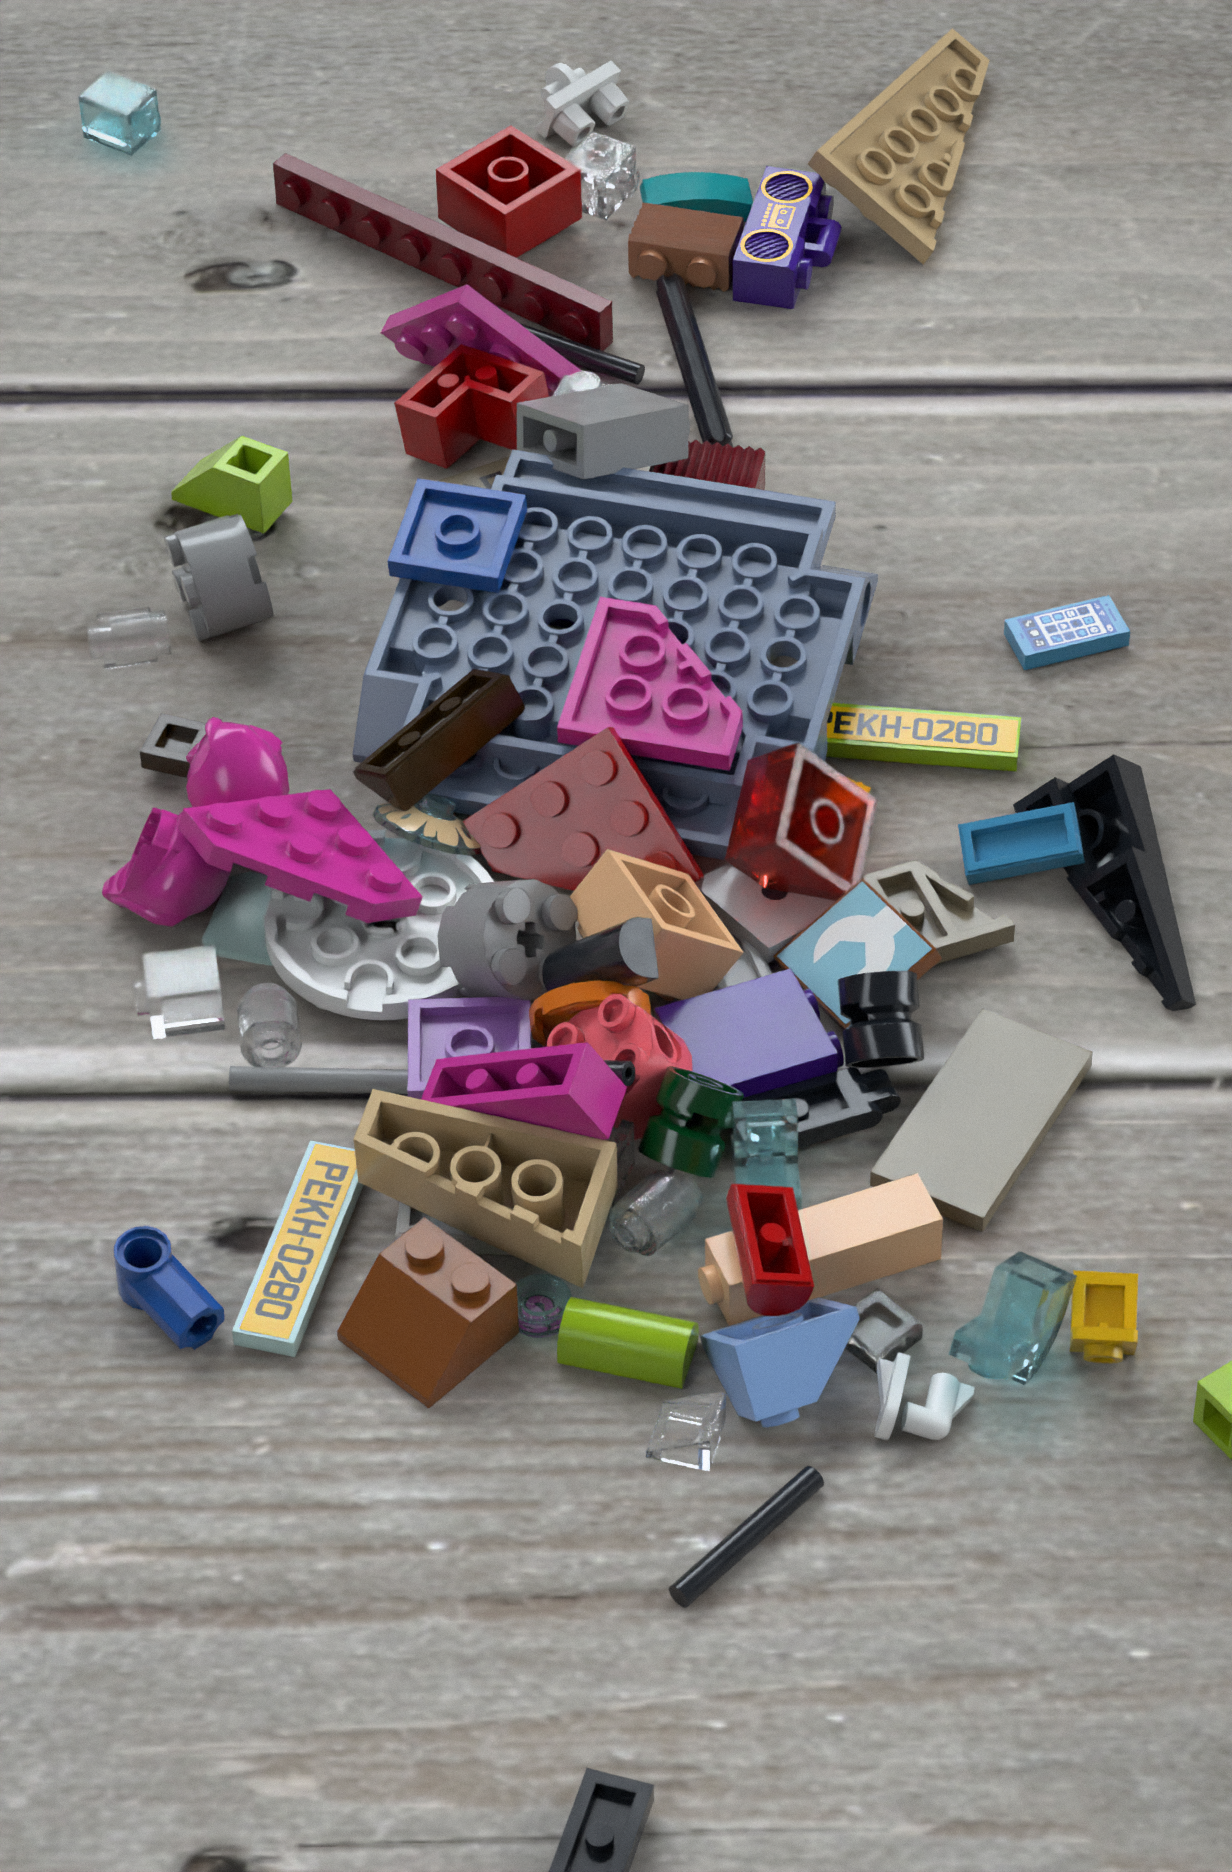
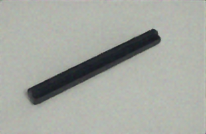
M676 273L669 277L661 275L656 281L658 287L656 294L702 443L708 441L713 445L718 442L721 446L730 444L733 447L731 427L684 279Z

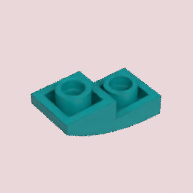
M711 172L665 174L643 179L639 187L642 202L743 217L744 222L747 221L753 204L748 178Z

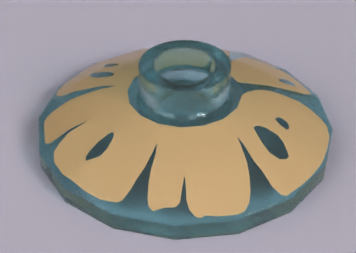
M428 793L420 800V803L417 802L407 811L395 808L390 803L378 804L374 809L373 817L377 823L408 841L450 854L466 856L481 854V846L469 833L462 822L463 820L453 814L456 804L445 797Z

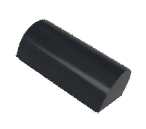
M642 917L631 918L549 953L542 968L543 982L547 992L579 982L614 981L623 985L637 987L658 979L652 919Z

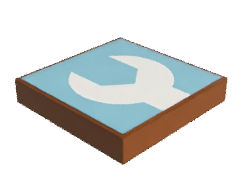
M863 878L773 956L782 970L792 969L802 989H810L813 992L818 1006L842 1030L850 1026V1019L840 1015L838 979L869 972L912 971L917 973V980H919L942 959L937 949Z

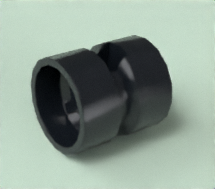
M880 971L855 974L838 979L840 1015L850 1019V1026L842 1032L846 1067H890L916 1063L924 1059L921 1024L911 1019V1014L920 1007L917 973L912 971Z

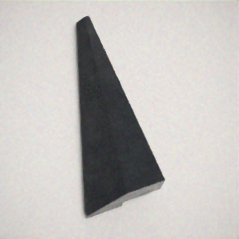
M1113 754L1070 783L1054 777L1014 803L1015 812L1020 813L1074 802L1085 863L1063 867L1069 875L1066 879L1109 935L1119 941L1133 958L1132 965L1139 974L1148 978L1163 997L1161 1003L1166 1009L1178 1011L1195 1006V997L1141 766Z

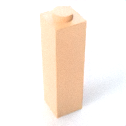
M918 1173L798 1210L814 1282V1289L809 1300L941 1259L943 1218ZM729 1231L705 1239V1266L698 1269V1278L701 1290L708 1304H718L729 1326L762 1316L752 1311L747 1305L733 1232Z

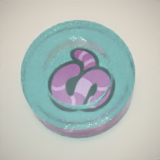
M533 1274L517 1281L519 1332L533 1338H546L558 1334L564 1309L568 1300L572 1297L569 1287L561 1279L548 1274Z

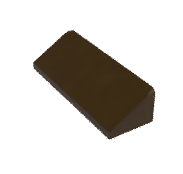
M472 669L355 767L353 774L357 780L395 808L407 811L524 712L525 705L509 675Z

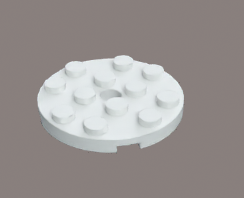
M368 830L367 832L423 896L416 916L384 920L385 922H397L395 932L391 927L377 928L372 925L368 928L371 923L345 915L348 905L314 893L311 902L271 888V899L266 915H264L265 943L271 963L282 980L294 992L313 1003L317 1008L353 1018L397 1020L408 1019V999L464 997L458 990L463 986L456 980L451 967H443L439 958L437 935L442 913L447 906H454L461 894L467 891L464 888L469 884L494 881L489 873L473 857L456 846L439 842L438 838L424 836L421 833L419 841L386 838V830Z

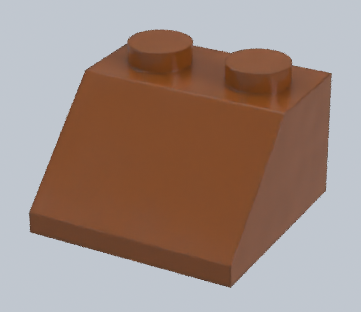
M424 1217L379 1253L337 1330V1337L348 1348L427 1408H430L519 1333L517 1284Z

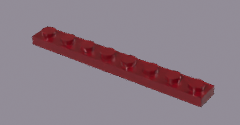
M287 153L273 163L276 204L443 280L448 284L458 288L467 284L491 303L572 341L604 351L613 343L612 301Z

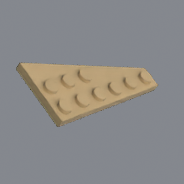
M953 28L822 145L808 162V165L822 177L825 183L838 190L867 219L876 223L923 265L933 253L936 245L935 234L943 221L945 200L953 187L965 146L963 139L966 131L971 126L973 105L980 95L990 61Z

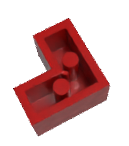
M460 344L394 402L406 454L447 469L480 439L510 450H517V403L549 397L544 372Z

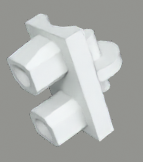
M612 61L587 75L582 68L572 70L563 63H557L548 68L545 75L547 86L541 89V96L545 100V120L538 123L535 130L545 140L558 133L572 147H575L585 141L593 132L595 122L588 115L594 111L609 126L622 119L626 113L629 100L616 86L621 70Z

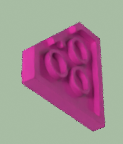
M467 284L390 315L380 332L395 343L396 350L404 357L433 367L439 364L460 344L537 369L545 374L549 397L582 391L589 378L586 373Z
M600 597L557 725V735L559 743L579 746L605 728L614 727L631 755L730 771L743 728V714L731 696L725 698L712 682L711 672L687 643L682 645L669 629L667 618L656 605Z
M331 789L183 808L177 828L209 865L231 872L235 863L268 875L265 882L266 886L311 902L313 894L316 893L348 905L345 915L366 923L416 916L423 896Z

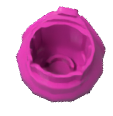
M215 717L207 720L205 725L206 734L186 756L187 761L190 763L186 789L192 807L258 799L266 796L288 795L290 789L287 766L282 756V747L280 746L282 741L272 732L253 725L223 722Z
M152 808L130 861L104 883L102 895L108 901L119 907L129 909L153 924L173 927L185 918L203 912L213 904L223 892L231 872L207 864L177 827L182 812L176 815L164 809Z

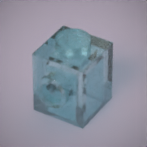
M107 71L79 96L83 137L132 156L161 130V116L158 108L157 90L155 88Z

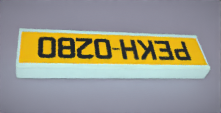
M316 1141L309 1142L233 1327L234 1345L291 1357L296 1356L364 1185L358 1182L355 1149Z

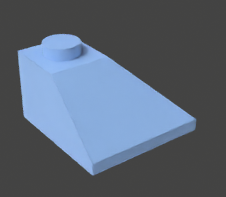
M817 1297L808 1300L803 1307L792 1313L782 1316L762 1315L700 1335L703 1349L737 1415L755 1422L760 1421L762 1427H773L799 1418V1407L818 1401L860 1318L856 1306Z

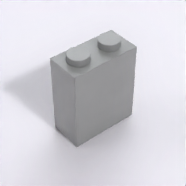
M622 383L517 403V450L550 455L547 457L554 463L552 469L583 480L614 474L623 467L638 469L688 458V436L690 433L688 404Z

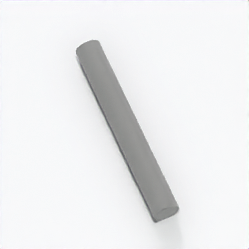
M230 1066L229 1070L230 1091L371 1093L372 1089L394 1094H408V1070Z

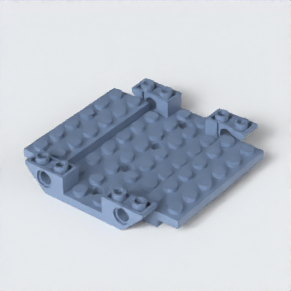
M512 449L504 474H496L491 489L526 495L527 513L499 593L405 578L399 579L363 675L352 754L353 761L363 762L472 669L509 675L525 705L524 712L418 801L419 803L415 804L422 807L473 815L578 747L577 745L558 742L557 725L599 598L606 597L656 605L667 618L668 626L677 638L684 640L711 672L712 682L725 698L731 696L740 707L743 714V728L730 771L631 755L688 850L693 855L730 861L744 812V830L798 840L801 836L799 821L813 801L826 758L827 720L844 664H854L878 583V574L826 565L821 566L836 518V502L625 467L614 474L583 480L552 469L554 463L547 457L550 455ZM450 600L461 601L465 604L455 611H444L438 608ZM557 619H569L575 623L563 630L547 626L554 623ZM779 656H789L798 661L789 667H777L770 663Z

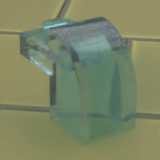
M796 1099L732 1102L733 1135H731L733 1184L793 1187L798 1210L802 1209V1193L798 1169V1112Z
M1018 1251L994 1268L981 1314L955 1331L949 1355L967 1362L969 1369L982 1377L989 1379H1012L1026 1385L1041 1367L1057 1337L1077 1275Z

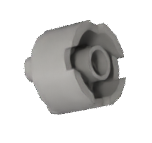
M241 515L223 516L164 536L166 548L173 566H182V568L172 570L181 601H187L190 608L195 606V609L189 610L188 614L198 641L250 626L274 616L266 581L262 582L255 559L257 553Z
M535 879L485 882L466 886L464 889L467 891L461 894L454 906H447L443 911L437 935L441 964L443 967H451L456 980L463 986L458 990L462 995L469 998L507 997L519 1000H533L545 994L547 990L543 982L542 968L546 957L552 951L577 941L575 929L577 908L571 898L566 894H559L552 886Z

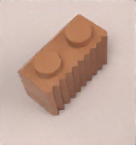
M642 202L639 215H637L636 221H634V227H632L628 238L629 274L633 278L639 275L643 280L647 278L655 281L661 275L669 277L676 273L684 279L685 285L689 283L693 288L698 286L703 289L710 287L713 291L719 287L725 292L729 289L733 279V258L743 233L744 218Z

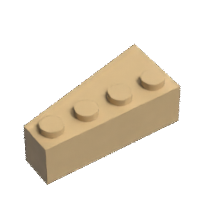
M372 1089L353 1139L359 1183L581 1288L584 1287L618 1187L617 1147L615 1142Z

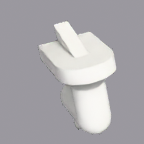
M898 1352L894 1362L880 1358L877 1363L880 1410L874 1437L883 1440H889L901 1403L911 1357L909 1355ZM947 1373L933 1375L925 1407L906 1402L902 1414L901 1431L931 1440L945 1438L950 1431L952 1419L971 1401L975 1387L960 1383L956 1377Z

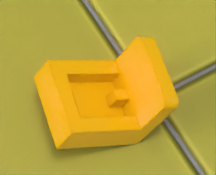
M1073 1270L1069 1352H1084L1083 1359L1085 1361L1103 1364L1119 1363L1123 1361V1354H1135L1138 1344V1330H1136L1138 1274Z

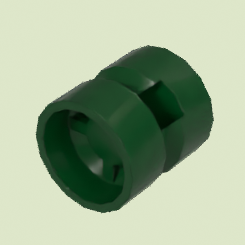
M673 1066L667 1067L656 1097V1101L662 1108L661 1114L649 1117L638 1151L646 1157L671 1168L700 1177L714 1178L726 1147L725 1142L719 1135L721 1130L733 1127L744 1097L743 1092L697 1072ZM693 1113H697L696 1121H689L692 1118Z

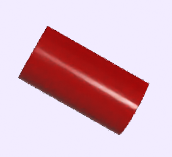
M731 1184L726 1202L747 1305L755 1313L764 1316H782L800 1309L809 1300L814 1289V1282L793 1187Z

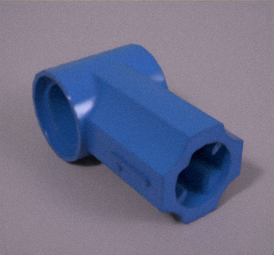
M139 1226L125 1231L117 1238L114 1245V1259L118 1291L123 1302L132 1308L144 1310L180 1349L192 1347L195 1350L211 1340L216 1329L224 1322V1309L172 1255L171 1242L167 1235L154 1227Z

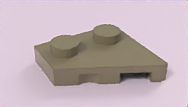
M918 860L862 875L863 879L937 949L942 958L937 964L1014 942L1015 924L1011 918L1004 914L1000 915L996 920L974 907V895L956 884L943 881L937 872Z

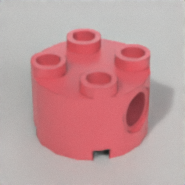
M612 994L605 998L600 1006L582 1010L571 1018L569 1022H563L554 1027L549 1034L547 1047L588 1042L603 1060L631 1061L634 1064V1082L631 1086H626L627 1089L610 1134L615 1135L620 1140L634 1141L642 1138L649 1117L661 1114L662 1108L656 1101V1097L667 1067L673 1066L692 1071V1055L680 1036L623 995Z

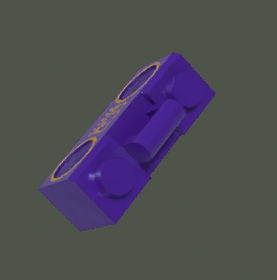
M766 166L733 258V301L794 309L800 289L808 290L812 267H827L830 265L842 227L839 222L832 220L834 197L826 195V183L818 173Z

